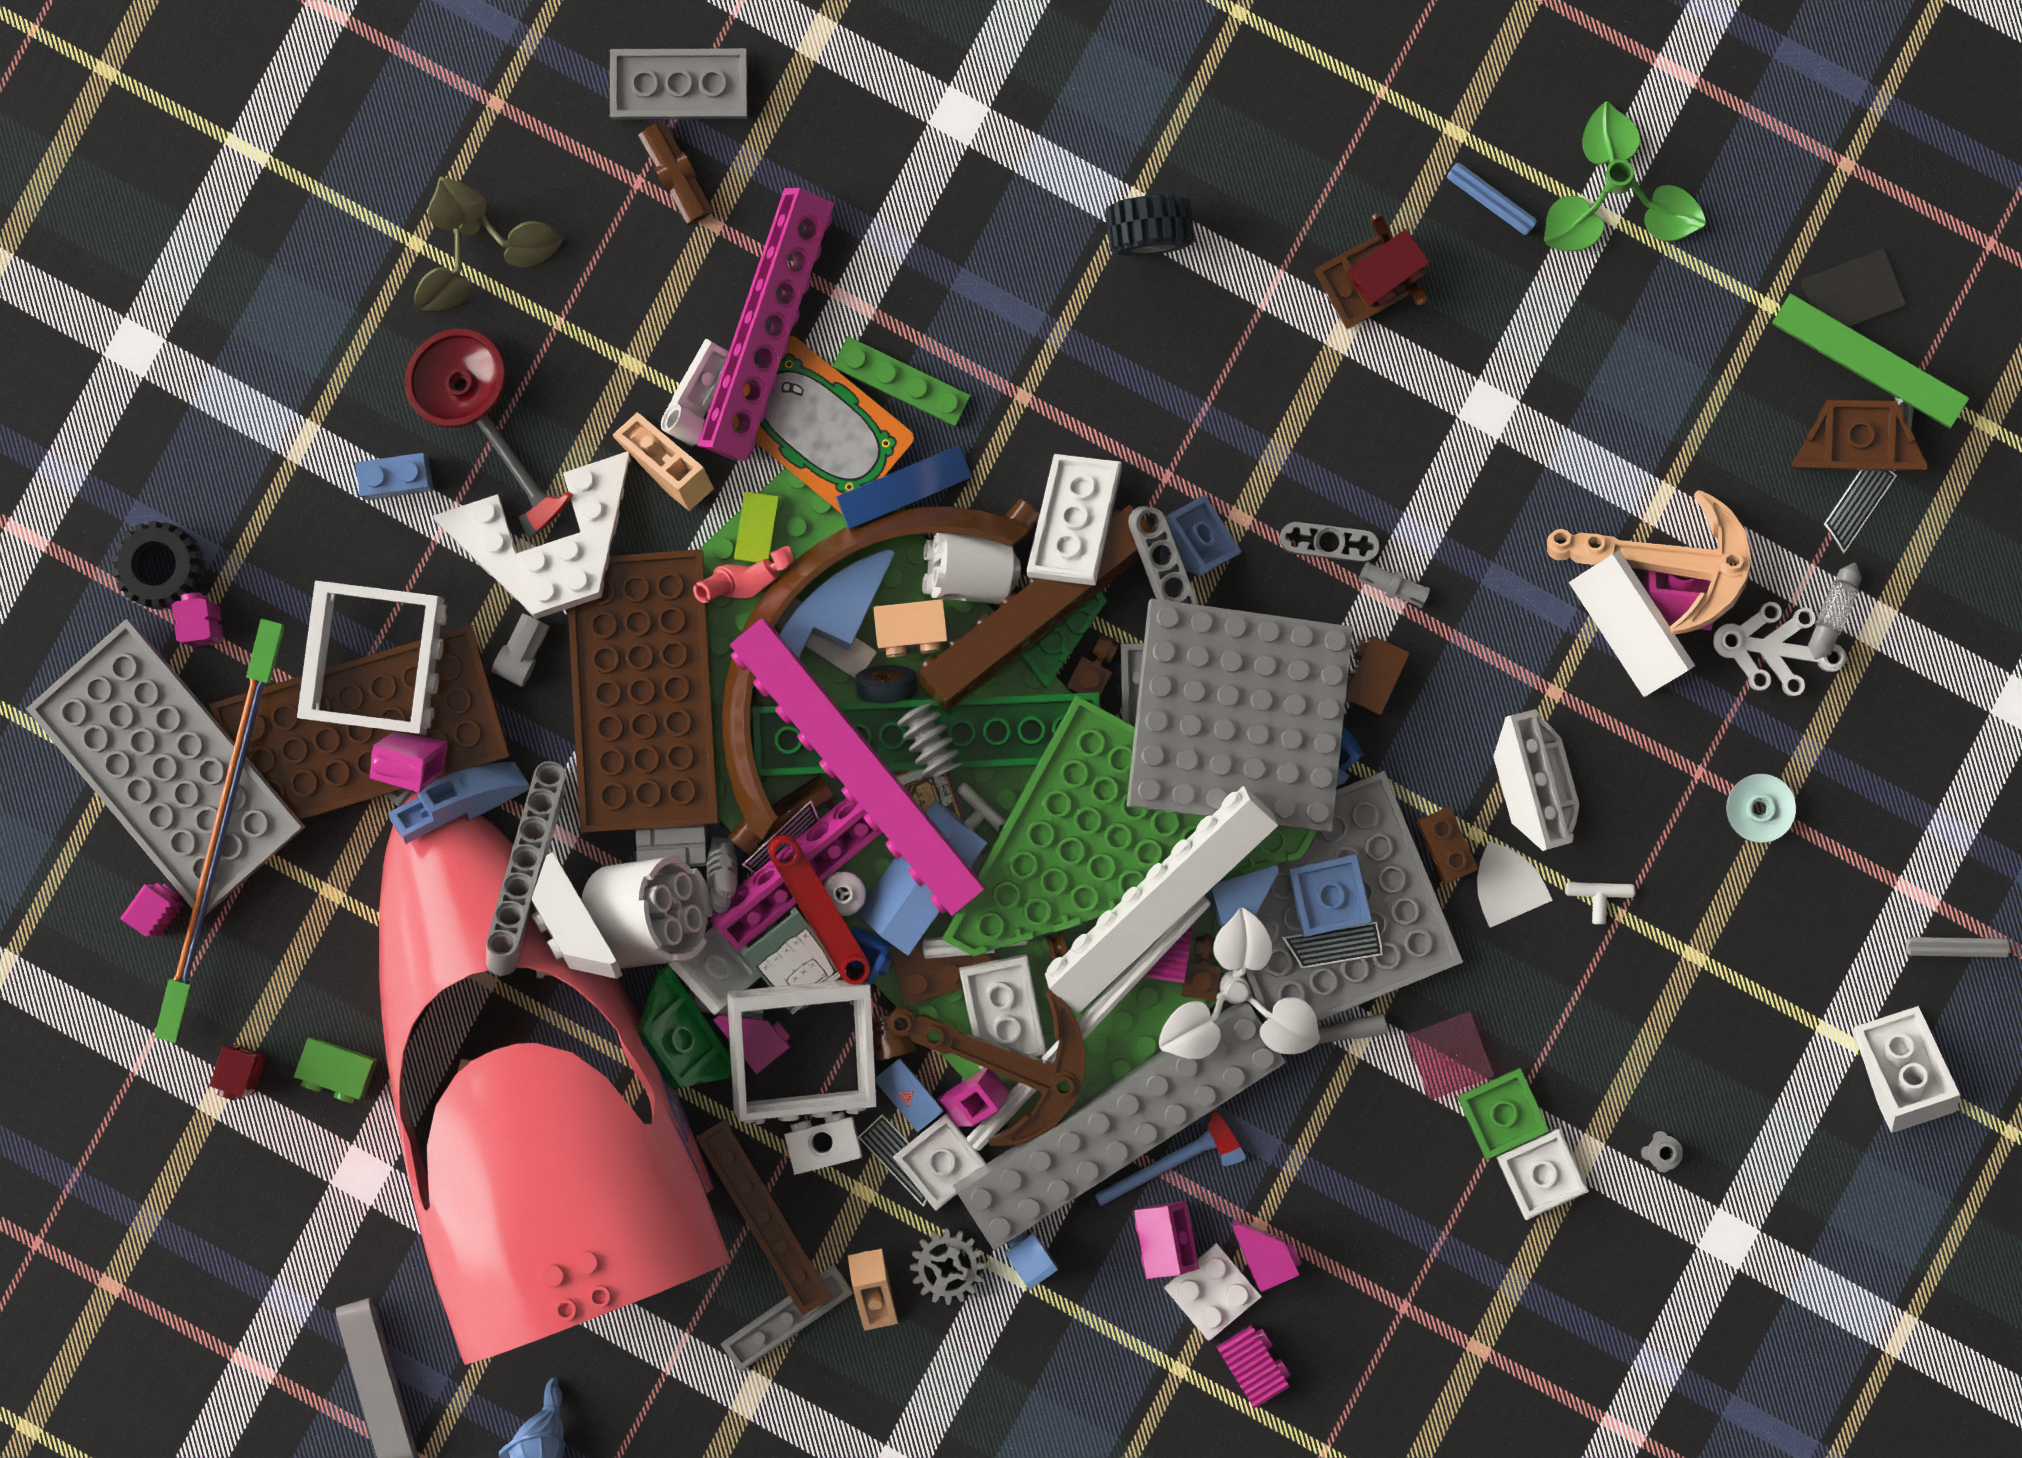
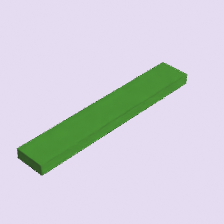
M1791 293L1772 322V325L1949 429L1969 400L1967 396Z

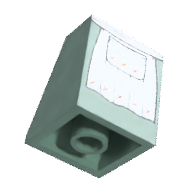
M796 904L741 949L743 955L769 987L838 981L842 978L806 917ZM809 1005L792 1006L787 1008L792 1014H794L797 1010H803L807 1008Z

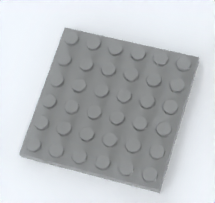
M1150 599L1146 620L1127 807L1207 817L1209 815L1212 816L1222 807L1224 799L1230 793L1237 792L1245 786L1272 811L1279 827L1325 833L1332 832L1353 627Z
M1385 771L1336 790L1332 832H1316L1303 858L1276 864L1279 872L1255 915L1264 925L1270 936L1272 954L1264 968L1260 970L1246 968L1244 975L1253 997L1269 1012L1272 1013L1274 1005L1281 999L1296 997L1304 1000L1311 1006L1318 1022L1463 963ZM1357 854L1372 922H1377L1383 955L1301 968L1282 938L1302 934L1288 870ZM1261 1014L1262 1019L1265 1022L1268 1018Z

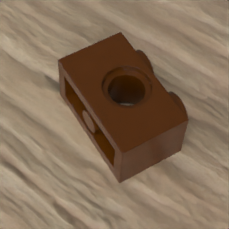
M1450 806L1415 821L1442 884H1447L1478 870Z

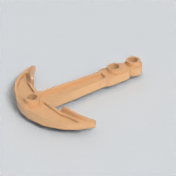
M1700 490L1694 494V498L1708 519L1713 537H1718V548L1714 550L1622 541L1612 536L1580 532L1572 535L1564 529L1555 530L1547 538V552L1555 560L1571 558L1575 563L1596 565L1620 550L1631 568L1711 581L1707 594L1701 592L1689 610L1670 626L1672 635L1687 633L1705 627L1730 610L1746 587L1751 557L1746 531L1732 510L1718 499ZM1563 540L1566 542L1559 544L1556 541ZM1591 545H1599L1600 547H1598V548H1592V547H1590V546H1591ZM1728 563H1736L1738 565L1730 566Z

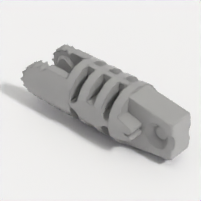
M713 836L706 857L707 887L710 892L712 909L720 914L727 912L730 908L731 897L735 894L738 886L737 857L732 840Z

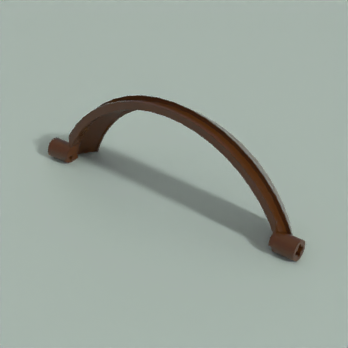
M1019 498L1005 516L958 507H919L892 511L850 529L845 527L815 544L797 558L772 583L754 608L741 635L761 618H766L775 628L780 617L795 597L813 579L841 559L870 545L900 536L923 533H953L975 536L1012 547L1016 542L1021 544L1036 527L1040 514ZM732 658L724 690L722 740L728 775L734 796L744 818L729 834L728 838L751 857L773 832L771 827L778 817L772 809L761 784L753 754L750 708L755 676L749 668L743 671Z

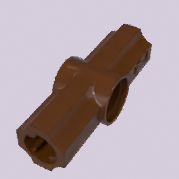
M665 122L655 123L638 134L656 166L654 170L667 194H671L687 225L698 223L713 213L709 202L696 181L698 177L685 153H681Z

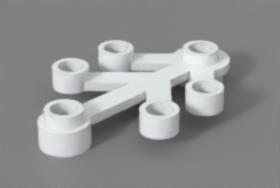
M1775 602L1763 604L1757 614L1740 626L1726 624L1717 629L1713 637L1715 650L1725 658H1734L1749 678L1750 687L1757 691L1768 688L1771 683V677L1767 671L1757 668L1747 651L1757 652L1763 656L1781 681L1782 689L1788 696L1800 695L1805 689V682L1800 676L1794 675L1781 657L1817 662L1818 666L1826 672L1837 671L1846 662V653L1837 644L1834 645L1832 651L1837 653L1838 661L1836 664H1831L1827 656L1817 660L1814 659L1807 646L1783 643V641L1800 629L1809 628L1814 624L1816 616L1810 608L1798 609L1792 619L1764 639L1749 636L1765 623H1773L1779 620L1782 610ZM1767 606L1773 607L1776 611L1773 619L1765 616V608ZM1801 612H1806L1810 617V621L1806 625L1800 623L1798 619ZM1728 634L1734 635L1737 639L1734 647H1729L1725 642ZM1756 674H1762L1765 677V684L1762 687L1754 683ZM1791 679L1799 683L1797 692H1792L1788 688V682Z

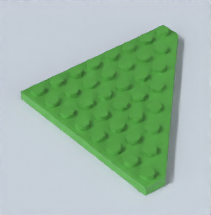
M1075 695L977 874L987 888L956 912L942 939L972 956H977L996 948L1014 945L1034 939L1036 936L1053 931L1057 932L1099 918L1104 912L1112 911L1121 902L1127 890L1131 887H1137L1146 878L1148 871L1155 864L1162 863L1167 859L1179 841L1187 840L1196 831L1198 824L1205 817L1127 807L1135 726ZM1277 826L1219 882L1269 868V866L1303 858L1317 831Z

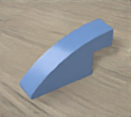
M888 549L853 563L824 582L798 607L784 626L780 636L799 659L812 633L850 650L895 552Z

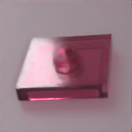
M1470 1011L1405 1035L1429 1100L1495 1076Z

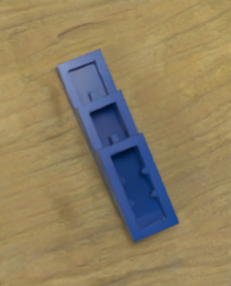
M960 445L835 496L846 525L850 529L969 479L972 475Z

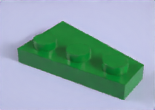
M1101 591L1020 655V658L1045 690L1105 606L1107 599Z

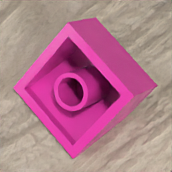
M1644 570L1643 587L1669 626L1674 624L1689 610L1701 592L1707 594L1711 583L1709 580ZM1713 623L1700 629L1712 630Z
M1238 1220L1230 1222L1255 1283L1261 1292L1299 1276L1296 1267L1302 1265L1292 1243L1286 1245L1282 1238Z

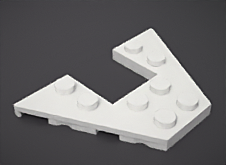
M627 451L564 472L563 475L568 491L573 494L571 502L580 533L516 553L498 494L433 515V519L490 576H493L515 600H518L535 619L602 597L605 583L603 580L604 574L609 565V551L613 535L616 533L620 514L619 506L624 496L625 490L623 487L628 464L631 463V457Z

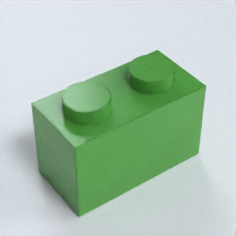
M316 1037L307 1038L294 1077L301 1079V1086L321 1092L322 1087L335 1091L334 1098L353 1103L354 1099L360 1100L365 1098L378 1059Z

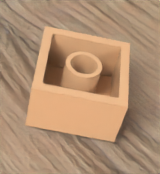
M943 599L873 607L878 650L880 653L886 652L887 658L908 656L907 650L919 648L921 654L942 652L941 646L948 645Z

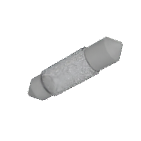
M1852 563L1839 570L1816 620L1815 630L1808 644L1816 660L1831 655L1836 640L1841 635L1862 580L1856 563Z

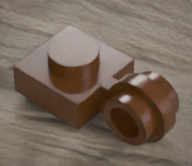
M1100 636L1091 653L1097 656L1095 662H1092L1082 656L1066 686L1068 689L1076 693L1099 692L1100 697L1112 674L1111 671L1103 668L1101 664L1103 660L1110 663L1119 647L1118 644L1114 643V638Z
M1205 933L1204 937L1197 936L1194 956L1201 957L1200 964L1187 962L1185 982L1183 983L1181 994L1183 997L1216 1001L1221 967L1207 965L1209 958L1215 959L1214 941L1216 938H1212V934Z

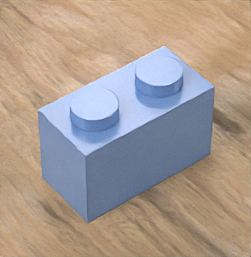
M424 453L355 462L359 495L366 501L434 491L430 460Z

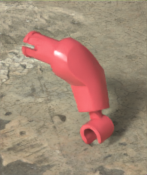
M785 546L771 552L774 563L769 559H764L750 567L725 564L715 568L711 577L694 585L693 592L696 599L701 603H707L719 595L730 598L754 597L779 577V570L785 569L793 563L794 557L790 547Z

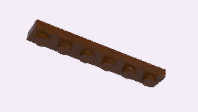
M722 1120L696 1136V1140L801 1315H805L831 1299V1293L727 1120Z

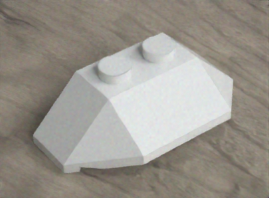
M1536 709L1507 716L1493 757L1511 823L1542 851L1572 843L1574 836L1572 832L1577 821L1579 801L1561 737L1541 718V714Z
M554 853L548 854L531 899L536 909V912L531 914L538 929L541 933L546 930L548 931L552 939L547 941L553 955L557 960L563 957L570 969L616 979L622 976V972L613 953Z

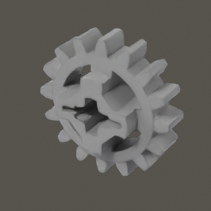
M945 1228L943 1237H939L935 1231H932V1241L930 1243L924 1239L919 1241L923 1251H913L912 1256L919 1259L918 1263L910 1265V1270L919 1272V1275L913 1279V1283L918 1284L922 1282L924 1286L921 1294L925 1295L931 1291L933 1293L932 1302L936 1303L940 1296L945 1297L947 1305H950L952 1296H957L959 1301L963 1302V1292L967 1290L974 1294L976 1289L972 1285L973 1281L982 1282L983 1277L976 1273L977 1270L985 1268V1263L977 1262L976 1260L983 1252L981 1249L972 1250L971 1247L975 1239L970 1238L966 1242L963 1241V1231L961 1230L958 1231L955 1237L950 1236L949 1228ZM950 1243L948 1249L940 1254L930 1252L940 1244ZM961 1248L968 1254L971 1268L962 1264L959 1257ZM947 1258H952L953 1266L958 1269L956 1272L950 1271L948 1275L942 1274V1267L937 1262H945ZM924 1265L933 1269L936 1275L934 1284L927 1278ZM955 1279L965 1280L957 1288L946 1289L947 1284Z

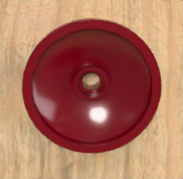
M450 329L437 333L418 347L408 363L405 373L407 398L419 416L433 425L444 428L468 426L485 417L499 401L506 381L505 363L497 347L487 337L476 331ZM466 382V388L458 391L459 385Z

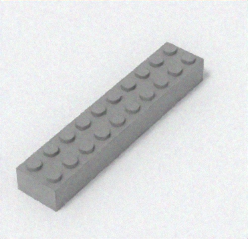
M1244 1001L1240 1004H1234L1220 1013L1219 1018L1214 1021L1221 1032L1220 1041L1216 1049L1208 1056L1200 1059H1187L1161 1051L1069 1110L1053 1128L1030 1141L1016 1144L954 1184L953 1186L992 1249L996 1250L1285 1064L1286 1061L1281 1053L1270 1049L1260 1037L1259 1031L1262 1023L1250 1004Z

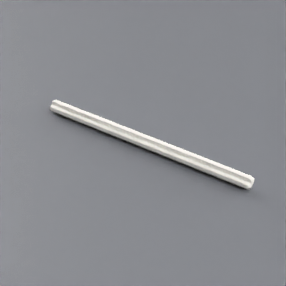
M1203 896L1127 967L1077 1019L1083 1039L1097 1027L1210 906V901L1207 897ZM1059 1040L1041 1059L1048 1062L1055 1060ZM1018 1082L1010 1091L1000 1109L985 1118L967 1137L968 1143L977 1151L981 1150L989 1142V1138L994 1136L1037 1090Z

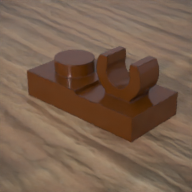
M820 775L771 805L778 817L772 825L775 833L810 800L815 810L821 804L827 805L829 810L835 807L830 799L834 795Z

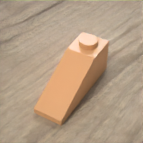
M638 412L613 434V437L628 451L648 474L688 511L694 508L714 489L704 468Z

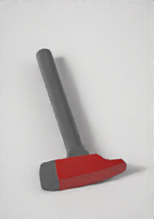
M486 415L476 423L528 495L532 509L519 516V520L529 538L534 537L561 513L573 494L568 491L561 497L555 495L548 496L539 489L490 417Z

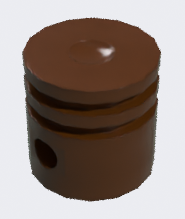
M890 1014L872 1019L873 1047L877 1061L917 1051L915 1042L912 1041L909 1035L900 1037L890 1031L888 1027ZM900 1017L895 1020L898 1028L904 1029L907 1027L906 1024L908 1022L905 1018Z

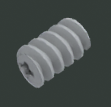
M935 701L906 713L897 722L899 728L910 727L903 735L904 740H916L909 748L910 752L922 753L915 760L916 765H928L921 773L922 778H936L964 765V762H952V759L959 753L957 749H946L953 740L952 737H940V734L947 728L946 724H934V721L941 715L940 712L928 711Z

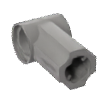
M522 613L508 644L504 645L498 653L491 672L523 687L533 671L536 663L534 658L550 626Z

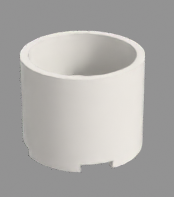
M671 856L604 866L595 871L588 879L581 901L613 953L620 969L690 960L697 956L707 943L704 938L707 917H712L709 890L698 869H691L680 860V857Z

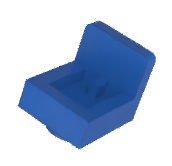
M854 926L851 933L869 962L870 975L867 982L873 985L877 975L879 974L884 977L889 968L892 957L888 956L887 953L891 943ZM858 960L848 963L859 969L863 967V963Z

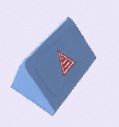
M901 1058L897 1059L875 1078V1082L917 1132L944 1111Z

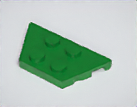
M671 967L660 968L638 1024L637 1033L654 1058L663 1076L672 1089L732 1077L730 1055Z

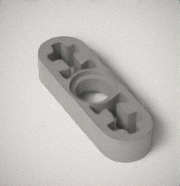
M1291 522L1282 529L1279 536L1281 547L1286 552L1297 555L1364 563L1372 560L1379 550L1377 537L1372 532L1366 530ZM1293 529H1298L1300 536L1310 537V530L1317 531L1313 540L1314 550L1307 549L1310 542H1299L1297 547H1292L1291 541L1286 539V534L1289 535ZM1324 533L1335 534L1339 540L1338 548L1333 552L1324 551L1319 544L1321 535ZM1344 534L1351 535L1348 541L1351 543H1359L1361 537L1367 538V544L1372 545L1373 549L1368 550L1365 556L1359 555V549L1349 547L1347 549L1348 555L1342 554L1341 552L1345 546Z

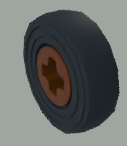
M900 665L869 667L860 671L855 678L857 696L869 702H898L912 697L917 692L915 671Z

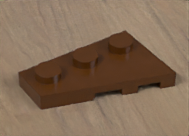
M921 940L909 956L892 944L889 948L905 1006L962 989L960 967L999 960L997 949L994 950L995 953L977 956L965 955L925 959Z

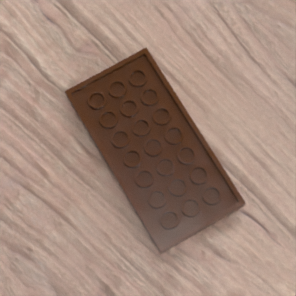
M697 549L610 556L608 569L603 579L605 583L602 597L568 608L580 833L588 834L720 824L707 603L699 602L693 592L694 585L699 581L705 580L704 551Z
M471 624L439 635V639H443V653L440 660L436 659L435 673L439 674V684L436 694L431 695L430 707L434 708L431 728H427L426 735L401 732L448 741L444 774L439 778L468 768L512 757L476 633ZM421 640L326 668L320 711L411 722ZM302 676L263 687L246 757L300 821L405 789L369 778L373 745L388 736L393 730L297 718ZM248 692L209 704L214 719L234 742L236 741Z

